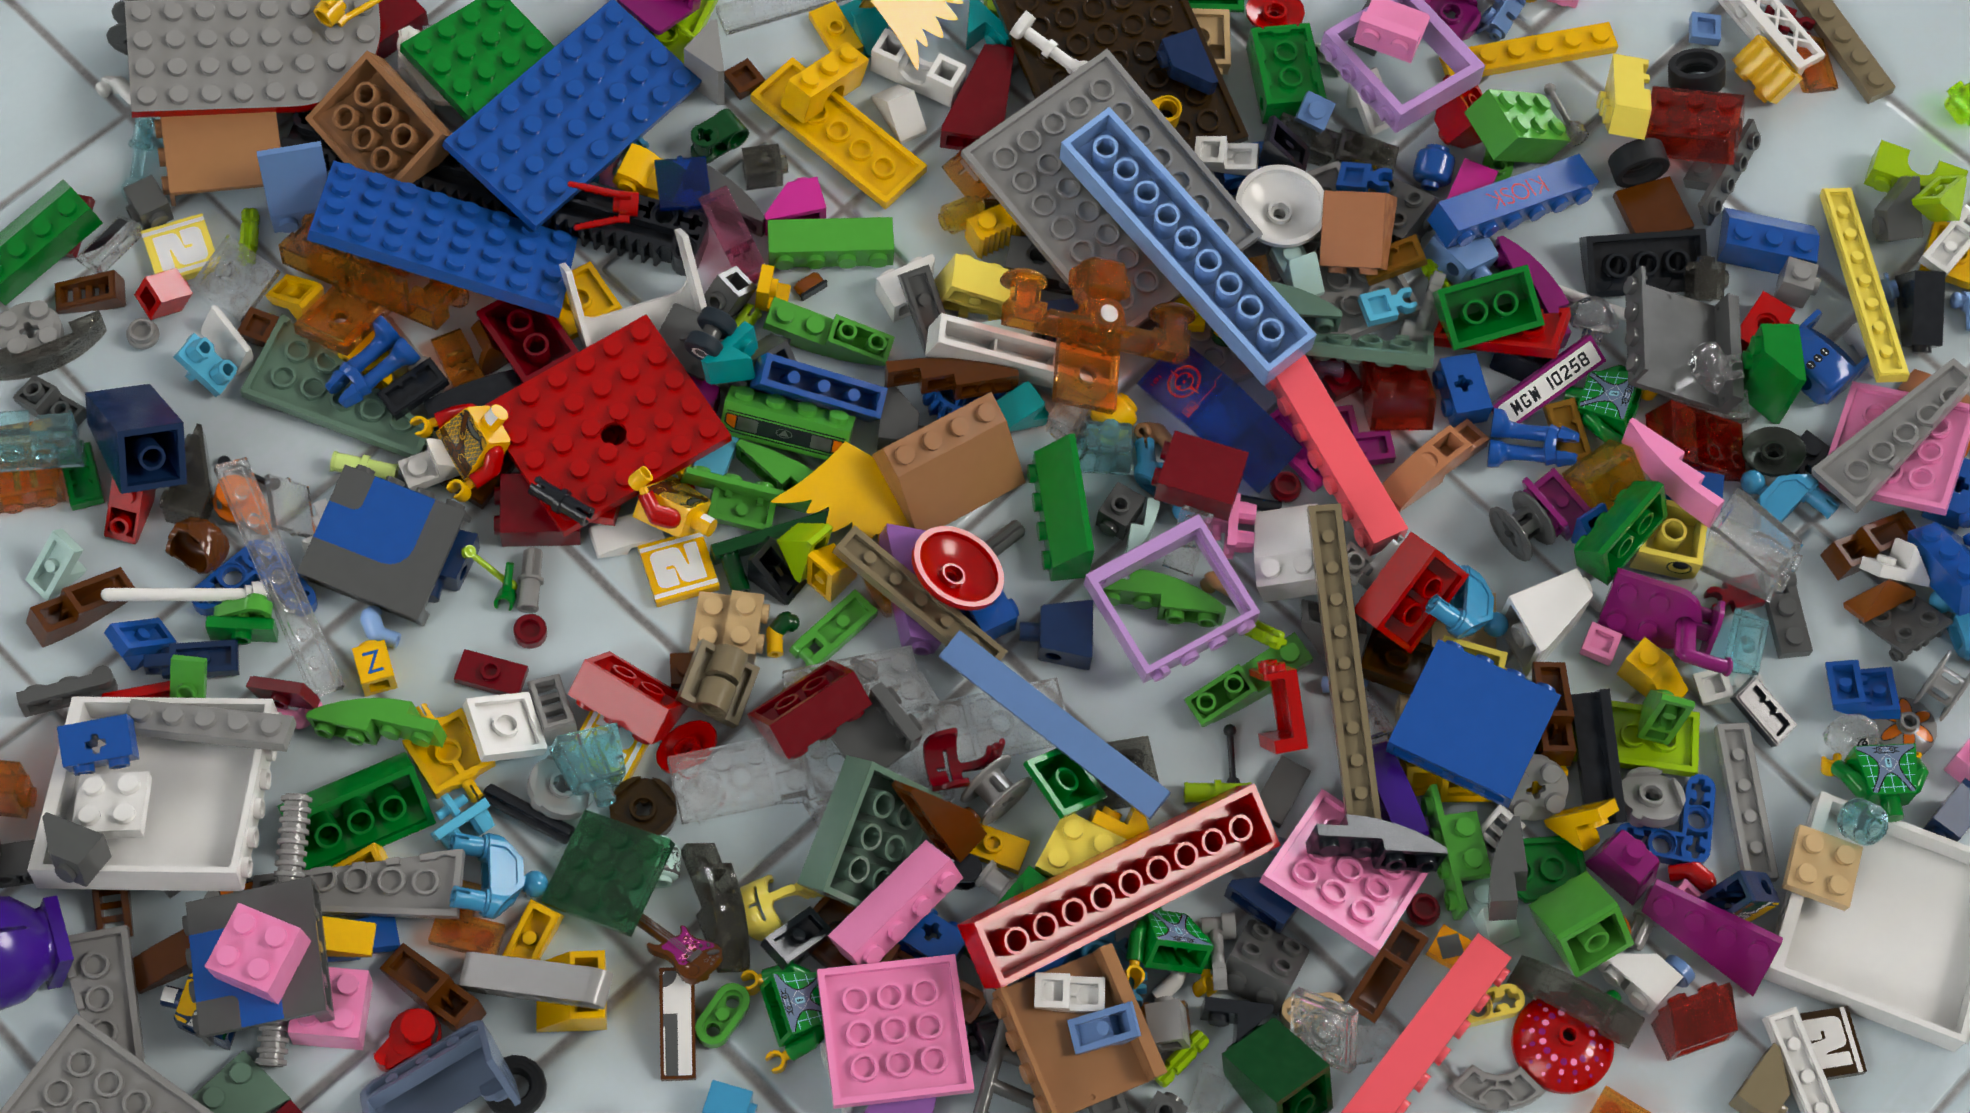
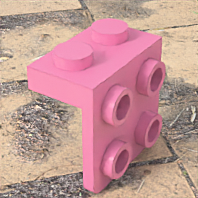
M1371 0L1367 11H1363L1359 20L1354 43L1411 63L1429 23L1430 16L1425 12L1392 0Z

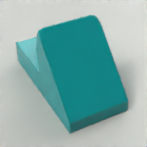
M853 0L839 6L863 44V53L867 58H870L871 50L884 29H889L887 22L876 7L859 8L863 0Z
M970 0L966 50H969L983 38L987 44H1003L1007 47H1012L1001 20L980 0Z
M744 321L735 329L731 336H727L721 342L723 349L717 357L707 355L701 360L707 383L711 385L752 380L756 377L751 356L759 347L754 326Z
M1029 381L1024 382L996 400L1010 431L1045 426L1052 418L1045 408V401Z

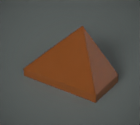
M1888 579L1847 600L1843 605L1847 611L1865 623L1915 597L1916 591L1902 581Z

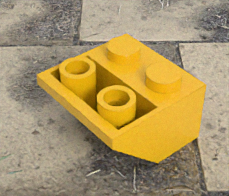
M605 950L569 951L545 960L595 967L607 971ZM536 1001L537 1032L607 1030V1001L605 1009Z

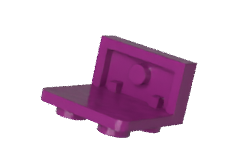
M617 0L629 14L656 35L663 34L700 8L701 0Z
M1552 468L1534 484L1528 477L1522 480L1523 492L1532 496L1545 510L1555 529L1556 538L1561 534L1568 541L1572 537L1577 518L1591 510V508L1555 468Z

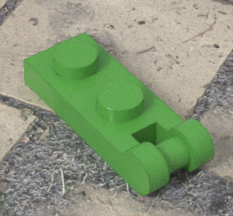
M854 589L791 646L789 652L796 659L801 658L806 663L805 667L812 672L826 663L827 660L878 616V610ZM814 642L821 648L817 653L809 649Z

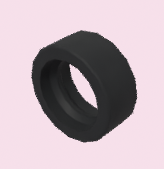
M1692 48L1675 54L1669 60L1668 86L1672 92L1679 96L1703 98L1719 92L1725 86L1726 61L1720 53L1714 50ZM1692 72H1705L1702 74H1688Z
M1656 138L1638 139L1626 143L1616 149L1608 159L1613 179L1616 185L1622 188H1629L1656 180L1665 174L1670 166L1664 145L1661 140Z

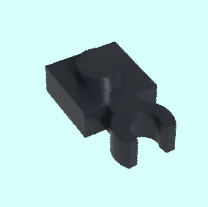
M1806 430L1800 437L1805 443L1806 458L1803 465L1794 472L1795 474H1805V470L1812 474V468L1827 457L1830 449L1829 445Z

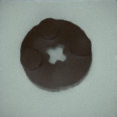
M641 776L631 777L618 785L612 794L609 806L611 823L616 832L624 839L640 846L642 843L648 842L652 836H666L673 828L677 819L676 797L672 789L664 781L654 777L652 779L641 778ZM639 803L643 806L650 804L652 806L649 809L650 814L648 816H638L636 814V805Z

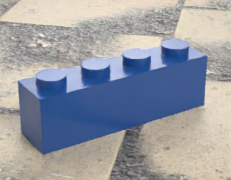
M765 353L757 357L754 368L756 377L751 380L750 388L770 394H778L797 402H810L817 407L828 410H842L848 415L855 416L856 419L865 422L881 419L888 388L771 353Z

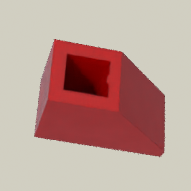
M112 476L104 536L136 544L153 506L156 489L121 494Z

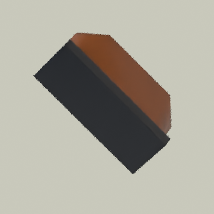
M813 272L798 281L793 288L801 297V300L804 301L827 287V280H824L818 272Z

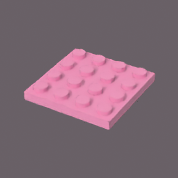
M1852 381L1828 455L1909 392ZM1959 402L1870 500L1946 516L1970 441V404ZM1818 482L1820 484V489L1824 491H1829L1824 485Z
M1321 789L1259 882L1370 955L1376 957L1428 873L1411 870L1389 871L1387 869H1373L1371 857L1355 858L1353 856L1338 855L1325 857L1319 854H1308L1305 842L1315 825H1340L1345 816L1344 802Z
M955 954L817 969L816 974L833 1109L974 1093L975 1088Z

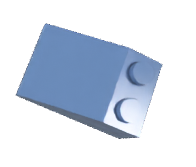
M321 141L256 151L274 233H291L297 229L311 227L328 177Z

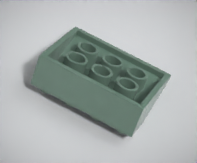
M846 755L797 884L856 908L927 839L926 833L891 784L897 780L941 799L943 796L873 761Z

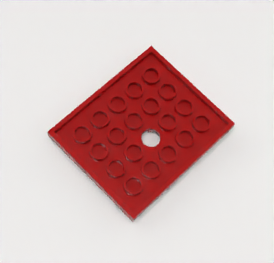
M647 314L483 405L492 407L497 404L507 411L508 418L502 424L510 437V445L506 452L530 486L531 483L537 485L534 479L537 476H541L561 490L566 488L571 491L574 498L595 509L592 519L586 518L589 523L640 494L639 491L633 490L628 484L629 476L640 467H647L653 476V480L646 485L648 486L667 479L732 441L731 434ZM611 425L623 427L627 432L626 439L619 445L609 442L605 443L601 438V434L606 427ZM539 500L563 537L583 527L580 523L563 513L556 514L551 510V506Z

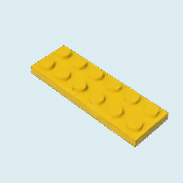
M790 58L751 93V101L886 210L927 172V164L836 91L829 95L822 112L802 124L780 106L788 79L806 68L795 58Z

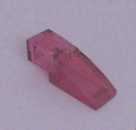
M727 185L698 198L731 267L737 266L754 284H757L762 264H765Z

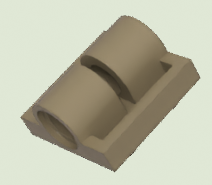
M701 639L696 645L675 700L734 729L740 723L760 667L748 662V654L738 647L729 644L716 646L705 639Z

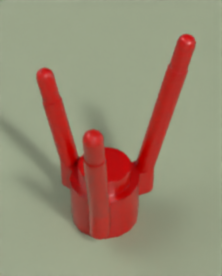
M574 181L567 183L569 187L584 190L585 192L613 197V212H619V216L575 224L573 226L575 231L615 223H629L630 216L638 217L639 192L618 191Z

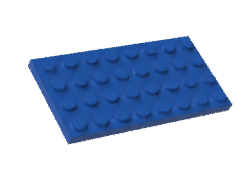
M610 0L444 140L442 147L532 231H535L581 191L577 188L569 187L567 185L569 181L589 184L626 152L632 143L635 144L700 86L702 80L686 68L671 51L617 1Z
M333 160L307 240L559 318L566 293L559 264L566 263L571 269L578 237L571 236L562 230H553L544 226H540L537 230L532 231L521 219L509 216L505 212L493 211L480 207L473 202H464L441 192H433L417 187L413 183L401 182L388 178L381 173H372L356 168L352 164Z

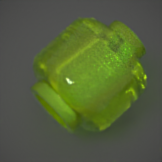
M1959 81L1946 91L1949 96L1944 101V107L1957 124L1967 123L1970 126V82L1964 85L1962 81Z

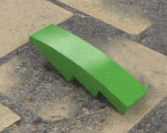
M742 439L736 442V458L761 481L771 483L776 489L786 491L813 472L812 469L772 449Z

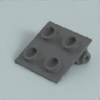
M1916 595L1865 623L1859 620V623L1891 645L1889 656L1893 661L1897 662L1898 660H1906L1908 655L1913 653V650L1917 652L1922 649V646H1927L1929 641L1935 637L1942 636L1943 630L1953 624V621Z

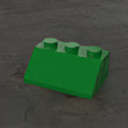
M1528 264L1442 288L1432 293L1440 323L1453 351L1545 325Z
M1761 324L1756 334L1751 337L1746 351L1742 352L1744 401L1772 424H1780L1806 382L1799 324Z
M1634 481L1628 489H1622L1609 511L1601 513L1589 534L1581 536L1574 547L1576 566L1608 586L1613 580L1617 568H1623L1668 516L1664 484L1659 481Z

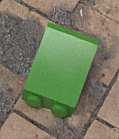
M1587 871L1569 879L1565 884L1548 894L1540 896L1536 901L1528 905L1537 926L1575 979L1634 945L1620 906Z

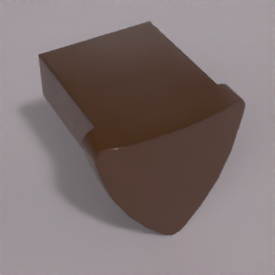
M477 320L472 325L471 330L482 349L478 365L482 375L485 376L499 370L509 362L481 321Z

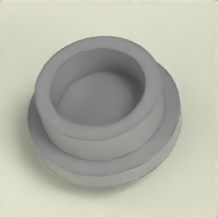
M138 318L131 322L126 336L129 344L134 348L148 349L158 342L160 332L153 321L146 318Z

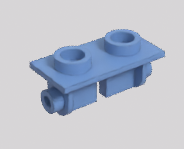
M1494 0L1493 6L1489 7L1482 14L1480 20L1482 23L1476 33L1479 34L1486 30L1493 41L1504 39L1514 23L1512 20L1517 18L1525 6L1526 0Z

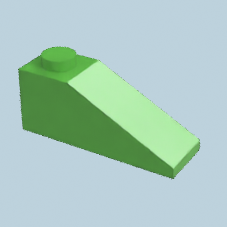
M1650 690L1642 704L1637 738L1670 745L1695 708V701L1675 696L1668 690Z

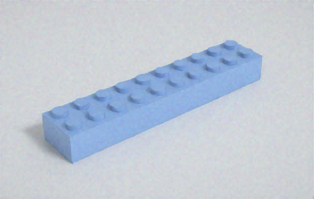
M1110 107L1061 142L1059 159L1263 386L1312 349L1317 334Z

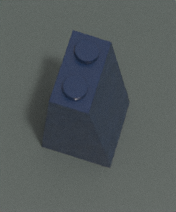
M151 384L85 392L87 424L121 494L187 484L184 422Z

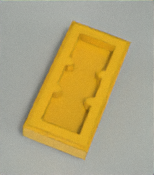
M836 1L809 12L808 18L829 52L845 42H848L859 52H863V44Z
M980 823L987 835L969 854L975 855L981 862L987 864L994 860L997 863L996 867L1018 875L1030 841Z

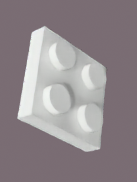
M529 692L466 698L463 708L481 762L542 756L546 753L548 747Z
M150 772L80 774L72 822L104 834L105 839L144 837L152 785Z

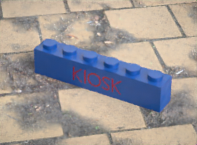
M1577 154L1440 201L1427 221L1446 249L1456 245L1462 247L1468 245L1476 238L1482 236L1484 238L1491 237L1499 230L1505 228L1511 230L1524 221L1531 220L1533 222L1547 213H1559L1570 205H1582L1593 196L1592 191L1599 181L1581 155Z

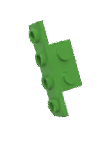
M704 466L687 467L680 480L682 483L711 490V505L707 515L717 519V523L752 532L772 527L776 506L806 513L812 500L796 503H772L771 500L785 491L776 489L771 483L756 481L755 483L743 481L742 477L736 474L726 473L719 475L711 473V470Z
M1432 784L1421 798V810L1424 817H1428L1430 829L1428 836L1447 847L1448 854L1437 869L1439 879H1443L1446 889L1444 892L1445 907L1447 911H1451L1453 920L1456 921L1461 920L1468 911L1461 882L1489 878L1491 866L1477 811L1445 815L1437 784Z

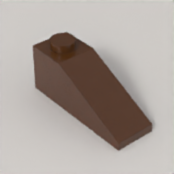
M897 780L891 784L933 845L950 859L961 863L987 835L980 824V816L972 808L960 807Z

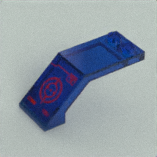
M1178 338L1136 383L1155 403L1166 409L1199 438L1249 452L1242 480L1257 494H1260L1303 448L1237 383L1181 338Z

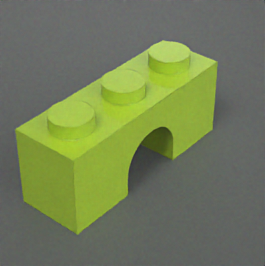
M1881 140L1871 158L1864 184L1873 187L1877 191L1888 193L1901 176H1920V190L1922 191L1936 177L1966 175L1967 177L1968 170L1939 160L1930 175L1917 174L1908 164L1909 149Z

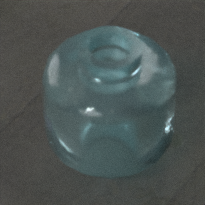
M1852 798L1840 809L1837 817V826L1839 832L1845 838L1864 846H1870L1879 842L1886 835L1888 816L1881 806L1863 798Z

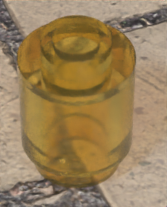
M967 195L942 205L938 214L940 226L944 231L948 230L951 234L961 232L966 228V219L985 211V206L977 195L972 197Z

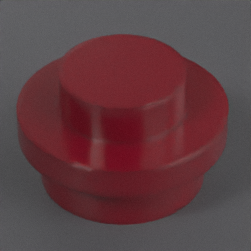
M1283 471L1274 475L1269 485L1271 495L1276 500L1284 503L1296 500L1302 489L1298 477L1289 471Z
M1426 893L1414 895L1406 908L1410 921L1421 927L1433 925L1438 920L1441 911L1438 901L1432 895Z

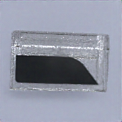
M119 215L76 257V260L95 274L106 272L142 237L141 225L134 220Z

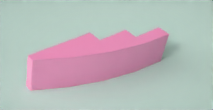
M1630 419L1621 443L1652 481H1659L1664 484L1666 495L1682 509L1710 528L1716 522L1725 500L1704 487L1702 482L1705 476L1682 461L1685 451L1638 420Z

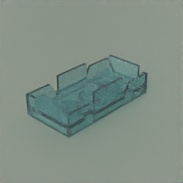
M29 410L0 412V472L85 466L84 440L79 442V429L71 410H67V413L38 415L30 427Z

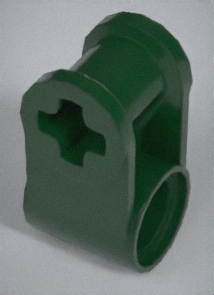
M723 109L692 129L691 141L693 144L691 146V157L704 164L711 163L730 150L741 146L747 140L749 130L730 109Z

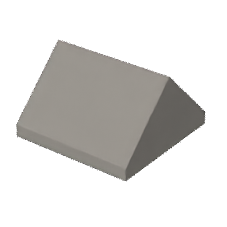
M716 19L710 20L684 48V66L702 80L700 86L696 89L698 92L717 105H725L724 65Z

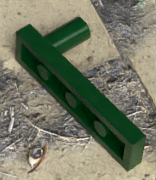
M829 510L711 544L709 554L713 566L722 563L731 592L732 590L750 592L751 588L740 557L753 554L767 536H771L777 543L776 540L797 523L826 524Z

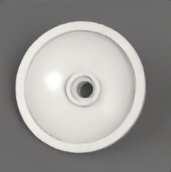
M1269 165L1253 171L1240 184L1235 201L1262 231L1263 235L1258 240L1259 242L1278 248L1297 247L1311 241L1322 230L1324 190L1319 182L1307 172L1289 165ZM1280 215L1283 217V219H1278L1274 216Z

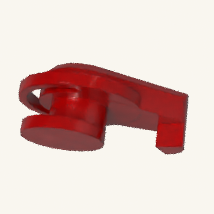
M421 1008L407 1009L398 1014L391 1023L389 1038L374 1053V1059L378 1068L383 1072H388L433 1045L432 1041L436 1025L438 1028L436 1042L440 1041L442 1030L437 1017L430 1011Z

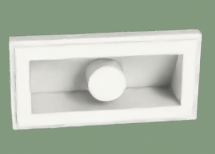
M218 305L211 306L202 325L201 334L214 344V349L218 356L223 360H231L237 366L235 376H238L254 366L255 360L252 349Z

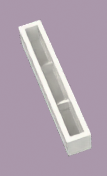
M941 313L929 326L925 356L931 358L980 361L1018 369L1019 380L1029 381L1032 384L1099 401L1106 394L1112 393L1117 389L1120 359Z

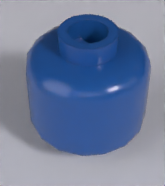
M1428 144L1426 148L1417 152L1413 178L1421 183L1422 189L1435 192L1439 190V187H1445L1451 183L1455 167V157L1450 153V149L1439 144Z

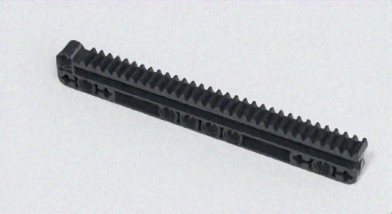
M312 110L294 112L293 126L288 137L282 138L281 147L321 141L327 172L331 169L333 160L344 163L306 121L305 117ZM451 154L437 167L413 182L417 187L433 192H441L449 197L464 202H473L480 207L493 211H502L509 216L520 219L462 164L456 167L452 166L460 163ZM592 181L589 183L590 185L614 189L618 191H625L603 184L595 183ZM581 190L541 225L553 230H562L571 236L581 239L583 247L589 242H593L594 250H597L601 245H605V252L609 254L613 248H616L617 256L619 257L627 251L629 252L630 260H633L637 255H641V263H645L649 258H653V266H657L661 261L671 263L675 273L681 276H686L682 258L680 257L681 254L674 229L681 228L688 234L697 269L701 263L709 238L708 219L703 212L640 194L638 217L630 216L629 223H615L575 231L573 229L575 224L619 216V212H613V197ZM664 220H665V221H669V223L663 224V223H660V221H664Z

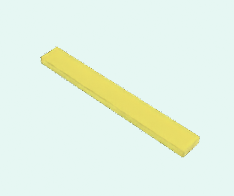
M1822 188L1819 195L1876 383L1907 382L1910 374L1852 188Z

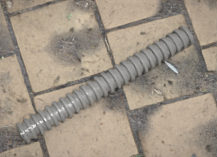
M286 793L281 796L284 806H280V812H283V816L279 817L282 827L278 828L281 838L277 839L280 849H276V855L279 856V860H275V866H278V870L274 871V877H277V881L273 882V884L305 878L302 868H306V862H303V858L307 857L304 847L308 846L305 836L309 835L306 825H310V819L307 818V815L311 814V808L308 807V804L312 803V797H309V795ZM289 1020L259 1026L262 1035L258 1036L257 1041L261 1042V1045L256 1050L257 1053H260L259 1058L255 1060L256 1064L265 1067H283L287 1065L284 1055L288 1054L285 1044L289 1043V1038L286 1037Z

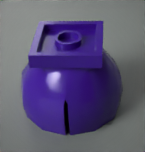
M57 895L43 898L40 907L33 908L10 896H0L1 1011L26 1001L44 982H46L48 990L63 986L74 957Z

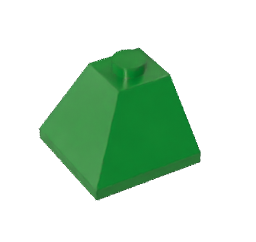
M1057 748L1023 763L1026 771L1060 819L1102 802L1108 797L1091 774Z

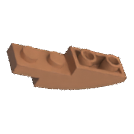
M1468 419L1454 428L1449 425L1415 451L1382 485L1397 510L1401 512L1440 485L1446 474L1487 447L1490 438Z

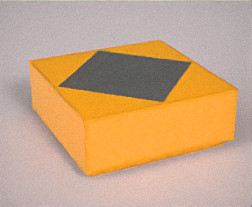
M1443 924L1426 955L1451 969L1472 940Z

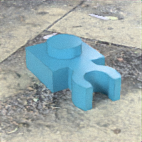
M1410 287L1402 288L1396 295H1391L1389 288L1360 294L1357 301L1367 327L1396 321L1399 316L1398 312L1403 314L1415 312L1418 305L1417 302L1406 303L1403 300L1411 296L1412 289Z

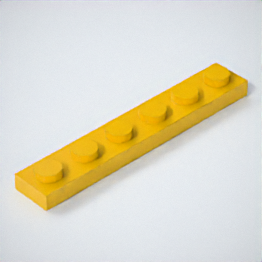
M1605 22L1470 46L1468 48L1485 65L1482 75L1484 77L1616 53L1618 43L1610 23ZM1439 57L1445 76L1447 74L1454 75L1455 72Z

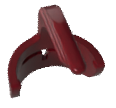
M949 728L929 735L923 743V758L927 779L932 791L969 787V778H963L962 772L982 770L991 762L1001 757L1006 744L1005 739L1001 738L999 742L988 745L985 754L981 758L961 763L957 755V728ZM943 752H946L951 782L946 771H937L945 769Z

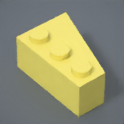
M1613 53L1605 90L1599 91L1596 108L1599 109V116L1602 117V123L1605 124L1608 134L1645 140L1652 111L1651 90L1644 88V83L1649 84L1650 75L1646 74L1649 66L1648 59Z
M956 253L934 279L944 309L959 311L958 317L968 318L969 313L988 315V321L1039 312L1043 280L1032 277V275L1026 272H1016L1003 268V266L997 263H986L974 259L970 255Z

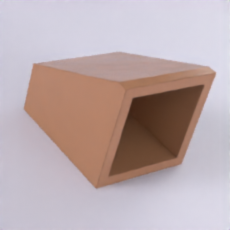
M1324 190L1319 266L1328 267V273L1347 274V268L1359 269L1360 275H1378V270H1387L1397 197L1379 192Z

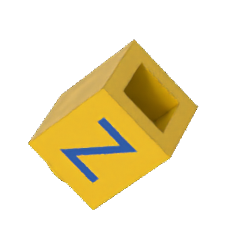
M368 640L361 643L358 647L352 648L365 697L398 688L385 640Z

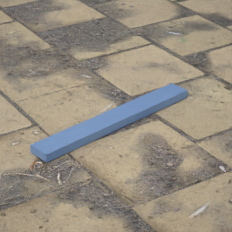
M958 631L939 655L940 659L1149 820H1151L1170 796L1171 792L962 631Z

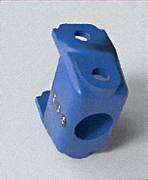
M1817 309L1799 327L1806 373V382L1801 391L1816 404L1822 405L1826 403L1828 405L1840 393L1850 387L1852 381H1856L1870 365L1867 354L1856 364L1836 343L1814 330L1813 327L1823 314Z

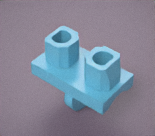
M193 333L187 338L185 344L173 358L188 371L185 377L190 382L197 379L210 393L217 397L236 375L237 366L231 360H223L214 352V344L206 337L200 338Z
M445 793L441 796L444 806L437 810L435 815L440 821L448 815H451L453 819L430 833L435 842L440 840L443 846L449 850V840L453 831L461 833L458 827L469 821L477 835L480 836L495 826L487 810L491 805L486 798H483L461 813L459 808L469 802L467 797L461 794L453 800L448 793Z

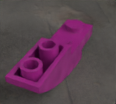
M1505 236L1497 237L1494 247L1498 252V258L1493 265L1499 268L1500 272L1528 264L1540 309H1543V313H1559V308L1569 306V301L1562 289L1541 263ZM1567 326L1560 349L1565 348L1572 333L1569 326Z

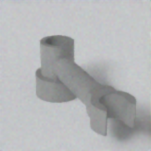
M1436 270L1433 275L1431 274L1417 322L1404 319L1398 335H1408L1411 341H1422L1423 335H1433V332L1427 330L1435 307L1432 293L1442 289L1446 274Z
M1235 912L1221 913L1220 917L1201 918V931L1210 938L1211 943L1214 945L1211 952L1214 990H1228L1223 940L1237 939Z

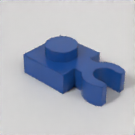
M1342 162L1336 182V191L1368 192V189H1374L1379 193H1389V182H1383V180H1393L1392 170L1380 168L1373 171L1372 164Z

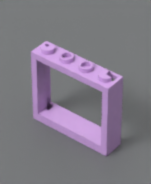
M1424 0L1392 1L1425 12L1430 16L1422 38L1455 74L1403 105L1345 43V41L1356 35L1363 11H1367L1368 7L1324 31L1320 51L1326 57L1325 60L1331 62L1336 67L1342 78L1358 91L1361 99L1369 104L1378 113L1381 121H1385L1395 133L1480 84L1485 69L1483 62Z
M1199 514L1086 574L1084 586L1143 683L1151 679L1154 682L1164 679L1171 673V668L1182 664L1184 667L1193 663L1200 657L1199 653L1208 648L1211 651L1219 649L1228 642V637L1237 632L1239 636L1248 633L1256 627L1255 623L1260 614L1256 604ZM1195 540L1241 615L1148 665L1103 589Z

